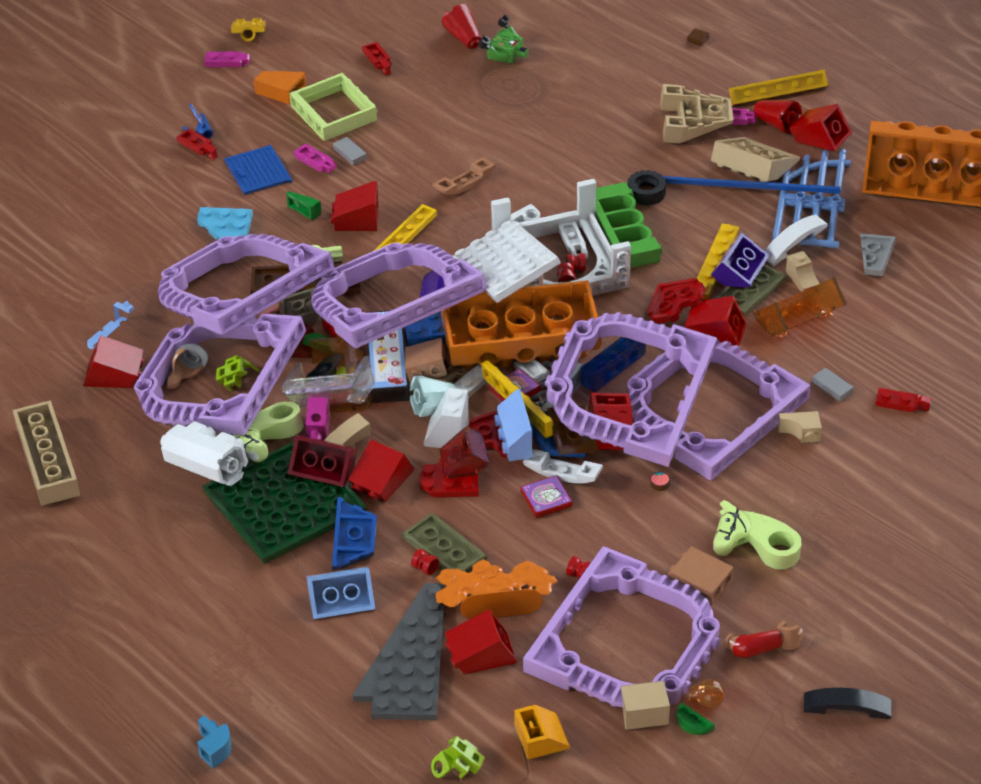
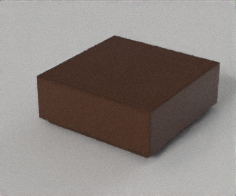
M694 28L687 36V42L702 46L709 38V33Z

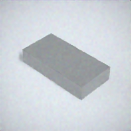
M348 137L333 143V149L353 166L367 159V153Z
M824 368L812 377L814 384L839 402L853 393V386L827 368Z

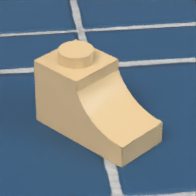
M801 251L788 255L786 273L803 294L819 290L820 283L814 274L812 261L805 252Z
M818 411L779 413V433L792 434L799 438L801 443L820 442L822 427Z

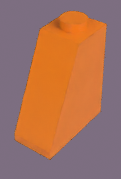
M262 71L253 81L255 93L290 104V93L306 87V75L304 72Z

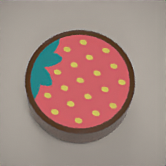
M665 472L653 473L650 477V486L657 491L666 490L670 486L669 475Z

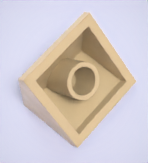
M664 681L621 686L625 730L669 724L670 704Z

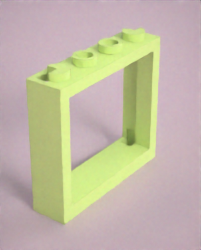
M343 73L290 93L291 107L323 141L377 121L378 110L375 104ZM342 90L361 111L327 124L308 103Z

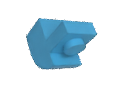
M204 715L198 719L199 731L204 737L197 742L199 756L212 768H215L226 760L231 753L230 731L225 723L219 727L215 721H210Z

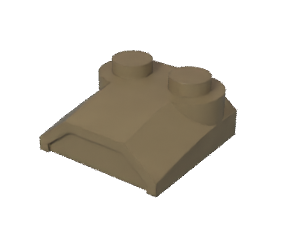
M315 287L291 294L282 299L281 309L285 315L301 316L305 325L316 324L320 319V315L315 312L311 303L312 292Z

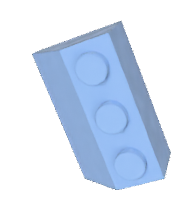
M518 389L497 406V415H494L496 427L499 426V440H503V454H507L509 461L532 458V429L521 391Z
M369 567L306 576L313 619L375 609Z

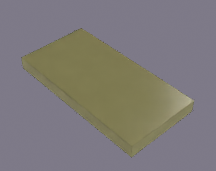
M764 264L750 287L727 286L714 299L734 296L745 318L787 281V275Z
M430 513L402 533V538L417 550L423 549L428 552V555L438 557V567L442 570L460 569L470 573L473 568L472 565L482 559L487 561L486 554L433 513Z

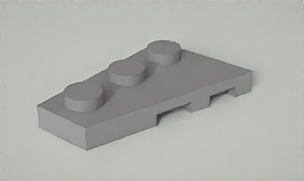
M860 233L864 274L883 276L895 246L896 238L894 236Z

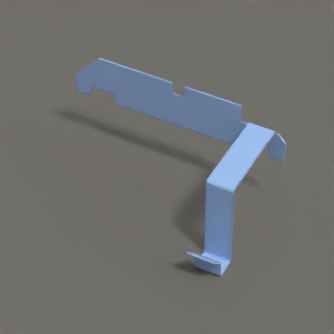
M127 300L123 304L116 302L113 305L116 322L111 320L102 328L104 329L103 331L99 330L87 341L88 348L93 349V345L97 343L100 335L107 337L120 326V322L127 320L125 317H120L119 309L127 313H131L134 310V307Z

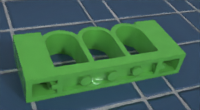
M623 182L596 188V220L610 246L626 241L638 240L629 242L631 245L630 268L660 262V254L663 253L662 246L658 244L655 237L652 238L650 228L644 225L643 214L636 210L632 189H629L627 183ZM631 224V225L621 226V227H617V228H612V227H616V226H620V225Z

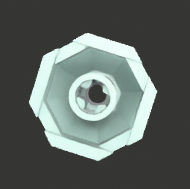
M414 376L410 384V391L413 390L414 394L410 396L414 414L419 415V417L431 415L447 389H457V387L449 382L425 376Z

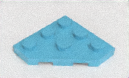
M200 207L197 221L216 240L226 236L236 237L243 235L246 237L249 234L253 209Z

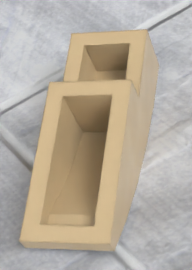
M357 413L337 427L325 441L355 447V443L371 435L370 423Z

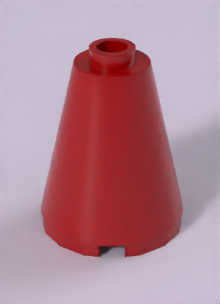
M465 4L452 7L453 10L451 12L447 11L442 18L441 23L444 29L467 48H477L481 36L471 9Z
M760 100L753 107L757 118L784 134H792L789 127L799 118V114L802 115L800 103L794 100Z

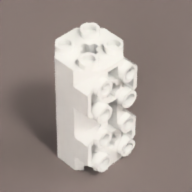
M196 421L187 427L177 424L166 435H163L160 441L164 461L232 486L242 478L244 474L241 471L242 467H246L248 463L246 452L243 448L244 442L240 438H235L225 432H221L216 436L213 428L206 427V425Z

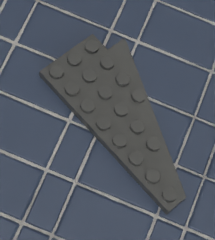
M425 583L354 691L353 701L372 702V719L437 720L445 605L437 603L436 593L445 588L446 585L441 583Z

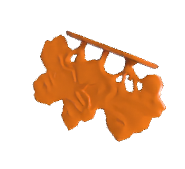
M482 559L472 565L473 568L470 573L460 569L442 570L436 579L441 584L446 585V587L436 593V601L449 607L457 606L462 602L460 607L461 614L468 619L488 609L491 610L496 618L533 613L540 608L543 602L542 595L551 593L552 585L558 582V580L554 576L549 575L547 569L537 566L530 561L516 565L510 573L506 574L503 573L501 567L490 565V562ZM524 585H529L528 589H521Z

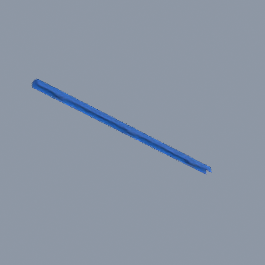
M663 176L666 183L841 193L840 187Z

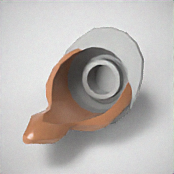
M192 343L183 345L176 350L171 363L173 372L167 378L166 389L177 388L181 379L192 378L204 369L209 357L203 347Z

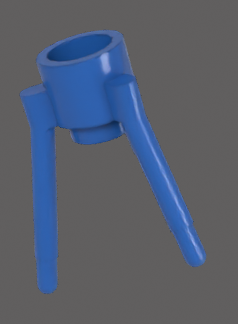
M189 104V107L200 123L196 127V132L210 139L214 132L206 116L202 113L201 119L193 105ZM185 126L182 127L185 131L189 129Z

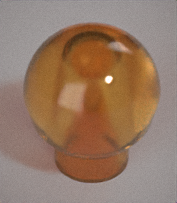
M712 678L705 679L699 684H691L690 702H698L701 706L710 709L716 708L724 701L725 689L718 680Z

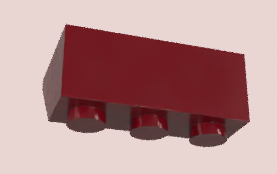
M296 435L288 474L345 487L347 479L355 467L358 448Z

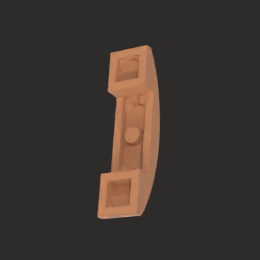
M482 157L471 163L470 170L451 180L444 177L433 183V187L446 195L463 193L483 181L493 171L495 164Z

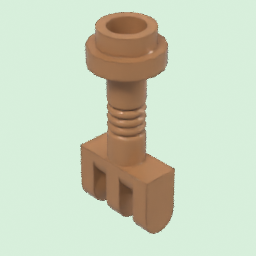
M451 365L448 367V375L435 379L451 382L454 379H461L469 371L465 370L462 366Z

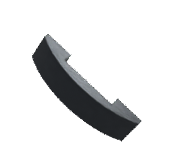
M842 687L822 688L804 692L803 712L825 714L826 709L869 712L870 718L891 719V699L875 692Z

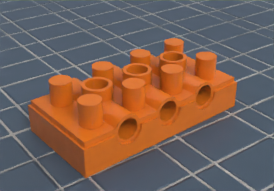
M871 121L862 193L981 207V130L975 129L968 132L961 129L953 130L943 125L935 127L917 126L908 121L899 123Z
M588 280L523 287L498 303L486 292H482L441 311L450 363L452 366H462L468 371L474 368L476 363L482 366L481 363L487 360L493 365L498 364L501 367H509L513 364V359L521 363L531 362L535 359L542 363L544 360L549 361L550 355L559 358L558 352L560 347L565 345L567 331L571 332L575 322L580 320L588 321L593 317L594 319L598 318ZM598 338L595 346L590 350H597L601 347V338ZM587 351L582 352L579 359L586 357Z

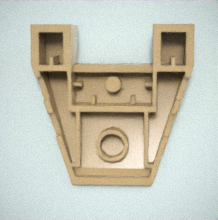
M663 84L660 97L661 110L678 112V116L665 115L663 142L683 143L733 123L731 99L711 93L707 96L700 94V90L696 89L694 92L685 90V86Z

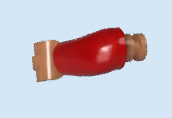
M782 621L777 626V630L749 635L742 634L740 636L730 633L725 638L724 646L731 649L733 654L740 658L753 657L780 647L784 650H794L801 645L803 629H800V625L787 627V622Z

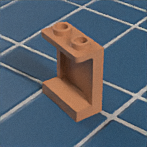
M442 338L405 348V370L410 384L414 376H425L435 379L447 375L444 365V358L447 357V352Z
M691 546L687 552L682 553L677 564L671 566L668 576L672 580H679L682 584L691 585V588L695 590L698 589L705 595L710 606H712L733 581L734 567Z

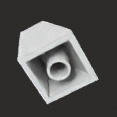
M447 389L430 417L424 446L463 449L466 437L465 429L469 425L468 390Z

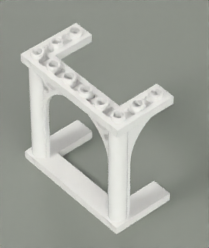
M595 179L577 182V210L517 223L536 238L558 233V224L575 221L578 228L582 227L597 256V263L588 275L570 282L588 280L592 296L630 287L631 245L627 241L610 246L596 220ZM509 197L491 201L492 230L501 227L504 221H511V201ZM541 275L523 287L568 282H552L544 280L543 275Z

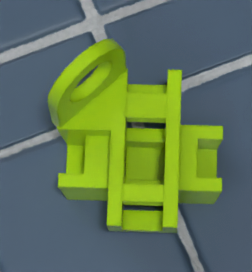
M236 355L226 359L225 365L217 368L216 381L221 385L224 384L229 391H232L234 385L241 387L242 376L247 375V371L244 369L252 367L257 372L261 370L241 356Z
M455 736L448 742L451 746L436 755L431 763V770L435 777L442 778L455 768L460 772L459 777L462 779L469 770L476 774L481 768L485 757L469 741ZM438 761L442 763L441 773L436 769Z

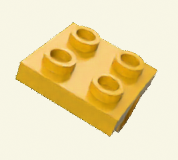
M252 18V21L236 19V22L232 23L231 33H241V38L244 41H252L255 38L256 32L265 31L266 21L262 20V18ZM251 30L253 35L248 37L244 34V31Z

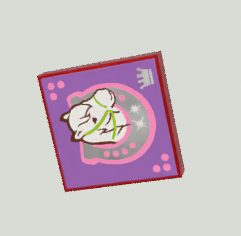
M521 368L506 375L514 385L519 387L524 395L531 397L542 391L541 386ZM488 385L489 390L503 402L505 398L491 385Z
M557 475L520 486V492L536 518L573 507V501Z

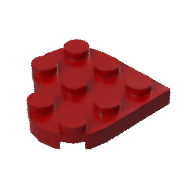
M697 278L658 284L647 313L655 324L667 321L675 322L679 319V314L683 308L700 305V299L704 296L706 289Z
M497 410L471 419L470 424L465 429L467 441L478 451L493 447L502 457L507 458V454H503L502 450L503 440H499V426L496 427L494 415H497Z
M444 450L438 464H426L423 466L419 475L420 489L428 492L429 496L437 498L479 496L478 462L473 454V450Z

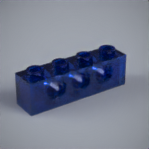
M620 337L581 367V384L595 393L644 356L646 344L626 337Z

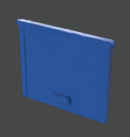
M270 144L224 158L244 195L292 182V178Z

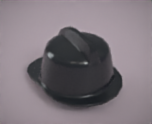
M333 353L326 357L314 370L306 375L305 379L312 381L321 392L328 389L329 386L334 384L333 378L337 372L336 367L342 361V353Z

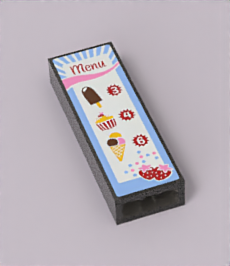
M387 310V311H373V312H378V313H380V314L382 315V314L387 313V312H389V311H391V310ZM403 327L367 343L371 403L410 401L408 376L405 370Z

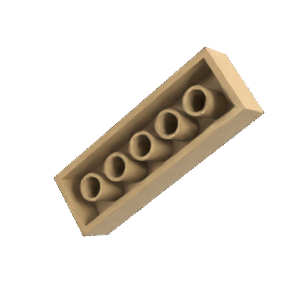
M51 400L13 410L16 428L41 506L80 496L77 478Z

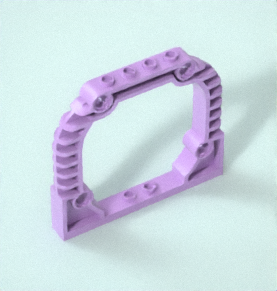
M250 234L246 237L243 235L236 237L226 236L162 271L158 297L161 304L168 310L182 316H187L193 319L194 324L223 335L334 269L331 252L305 243L297 245L288 240L267 234ZM244 256H264L289 266V273L243 300L238 298L219 300L218 297L203 299L184 291L187 289L189 282L223 263H231Z
M392 243L340 265L321 276V281L317 283L316 288L312 292L311 303L315 312L334 327L335 333L356 349L485 292L487 286L482 272L463 259L457 260L440 247L424 243L416 245L412 243L403 245L401 243ZM410 265L425 266L432 269L443 277L445 285L444 288L382 315L378 312L365 313L356 307L348 309L335 299L344 294L350 286L387 270H399Z
M621 312L609 315L604 313L603 316L595 319L593 317L588 321H577L573 325L571 332L567 331L564 339L565 345L561 346L558 352L559 359L558 361L555 360L552 365L551 371L553 373L547 376L545 386H547L546 398L549 403L554 405V410L560 421L569 427L571 431H575L581 436H588L593 440L598 439L603 443L613 444L615 447L624 448L623 453L669 467L713 356L717 338L674 324L672 328H668L664 324L658 325L654 321L650 320L649 322L641 317L636 318L632 314L624 315ZM619 336L665 350V355L669 359L680 360L688 373L694 375L690 386L686 385L683 394L685 399L684 401L680 400L677 409L679 414L676 422L666 421L658 425L649 426L646 422L637 421L631 426L589 413L578 407L571 399L573 384L570 378L581 353L592 349L598 338Z
M261 314L258 319L254 316L223 335L196 324L191 326L189 323L182 328L170 330L134 386L145 414L154 422H162L164 425L171 423L173 426L182 424L187 427L196 421L206 425V427L213 428L215 433L225 432L227 434L245 436L306 332L302 317ZM212 338H236L257 340L261 347L272 346L274 348L273 353L265 363L263 370L258 375L248 394L241 393L225 401L216 398L210 400L207 404L163 400L164 394L161 388L173 370L171 363L176 350L183 345L198 344Z
M719 340L716 341L715 350L710 362L729 367L757 384L760 395L770 398L773 408L762 417H759L753 425L747 427L732 442L726 439H705L704 435L699 432H690L689 434L684 431L682 432L674 458L710 481L774 429L779 423V413H793L809 399L811 386L778 365L773 364L770 367L765 361H760L758 357L751 356L748 351L741 350L740 346H733L727 341L720 343ZM664 352L629 379L627 382V393H629L632 405L633 423L643 421L649 426L666 422L665 419L655 414L647 405L651 402L654 389L681 368L686 369L680 360H671Z
M603 546L524 656L523 672L567 691L573 687L576 691L584 692L592 698L596 697L601 702L610 703L613 707H623L621 686L632 685V683L620 681L581 664L580 657L576 652L564 649L560 642L559 634L566 625L571 623L575 611L580 610L583 600L590 590L599 593L618 589L624 595L640 592L681 609L693 619L692 640L673 670L660 672L652 681H664L669 704H677L684 694L689 693L692 681L698 679L701 667L709 662L712 650L718 648L720 643L719 621L714 618L708 599L698 589L691 588L689 584H682L677 579L672 580L665 574L662 576L655 570L650 571L647 569L646 563Z

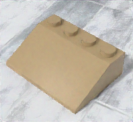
M745 137L715 141L711 161L717 163V166L729 167L731 171L737 173L743 172L747 177L760 178L759 181L761 182L778 180L800 160L799 156Z

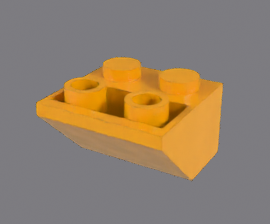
M537 705L514 710L515 729L528 760L570 749L555 712Z

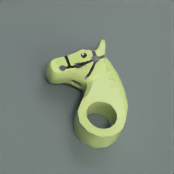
M284 401L276 403L258 412L245 436L230 435L240 438L244 442L243 448L248 460L262 462L267 459L269 454L268 447L262 440L289 438L298 434L303 429L304 424L300 407L294 402Z
M726 500L720 503L723 510L719 511L722 517L720 518L713 542V550L717 555L725 557L736 546L750 542L765 565L774 569H788L796 565L800 559L801 537L794 529L772 517L739 510ZM784 545L789 549L780 551L771 546Z

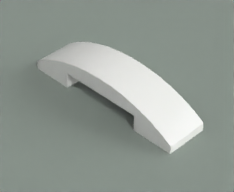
M817 215L808 216L795 222L781 232L765 249V252L770 255L766 262L774 267L787 257L786 252L808 235L816 236L828 227V224Z
M532 449V458L524 459L523 461L525 466L549 478L557 475L560 481L568 483L593 482L603 469V465L584 461L581 466L550 459L548 452Z

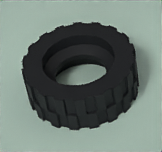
M641 170L630 175V178H628L627 185L633 191L636 204L654 205L665 198L666 181L660 173ZM649 185L655 187V189L642 190L638 187Z

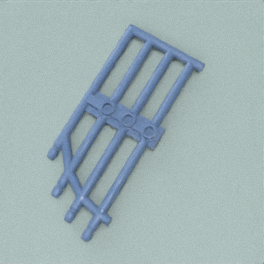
M841 149L839 160H828L829 153L827 150H824L821 161L811 164L810 155L806 154L803 158L802 167L791 172L790 168L783 174L782 183L789 184L791 180L801 175L799 184L806 185L808 171L819 169L817 185L824 186L827 167H837L835 186L840 187L841 190L844 168L850 167L851 160H846L847 153L845 149ZM780 190L772 241L781 232L785 205L795 207L793 224L801 220L802 209L812 208V215H817L818 217L823 209L831 211L827 240L816 239V236L810 234L809 238H804L798 244L839 249V241H834L838 213L840 211L844 212L845 199L840 197L841 193H834L832 197H824L821 192H816L814 195H806L804 191H798L795 194L787 193L788 190Z

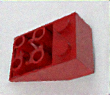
M629 393L590 394L587 409L589 413L632 426V405ZM596 439L598 450H624L622 447H615L613 444L603 443L601 440Z

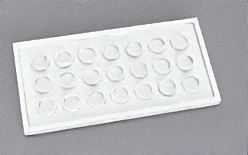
M514 220L504 221L501 227L488 231L485 234L486 236L472 241L470 246L465 249H459L453 256L457 260L463 259L484 274L487 286L485 292L497 303L561 263L553 252Z

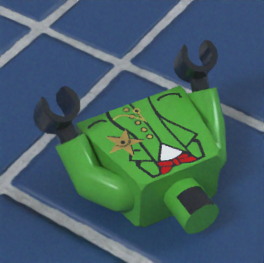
M506 14L498 20V25L505 27V29H501L491 41L487 36H483L479 42V47L487 49L488 59L513 63L518 57L526 58L529 49L523 47V38L515 32L512 26L508 25L510 18Z

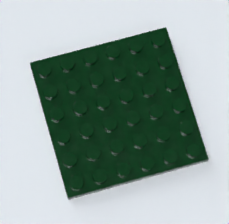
M295 441L269 453L267 459L262 462L252 461L246 467L243 466L241 470L244 472L242 478L232 486L214 480L202 486L205 495L263 564L334 529L338 497L343 498L344 502L352 506L357 505L364 511H367V506L347 484L345 487L288 474Z

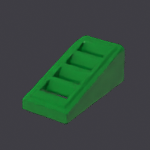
M291 191L286 192L287 206L312 221L322 214L321 201Z

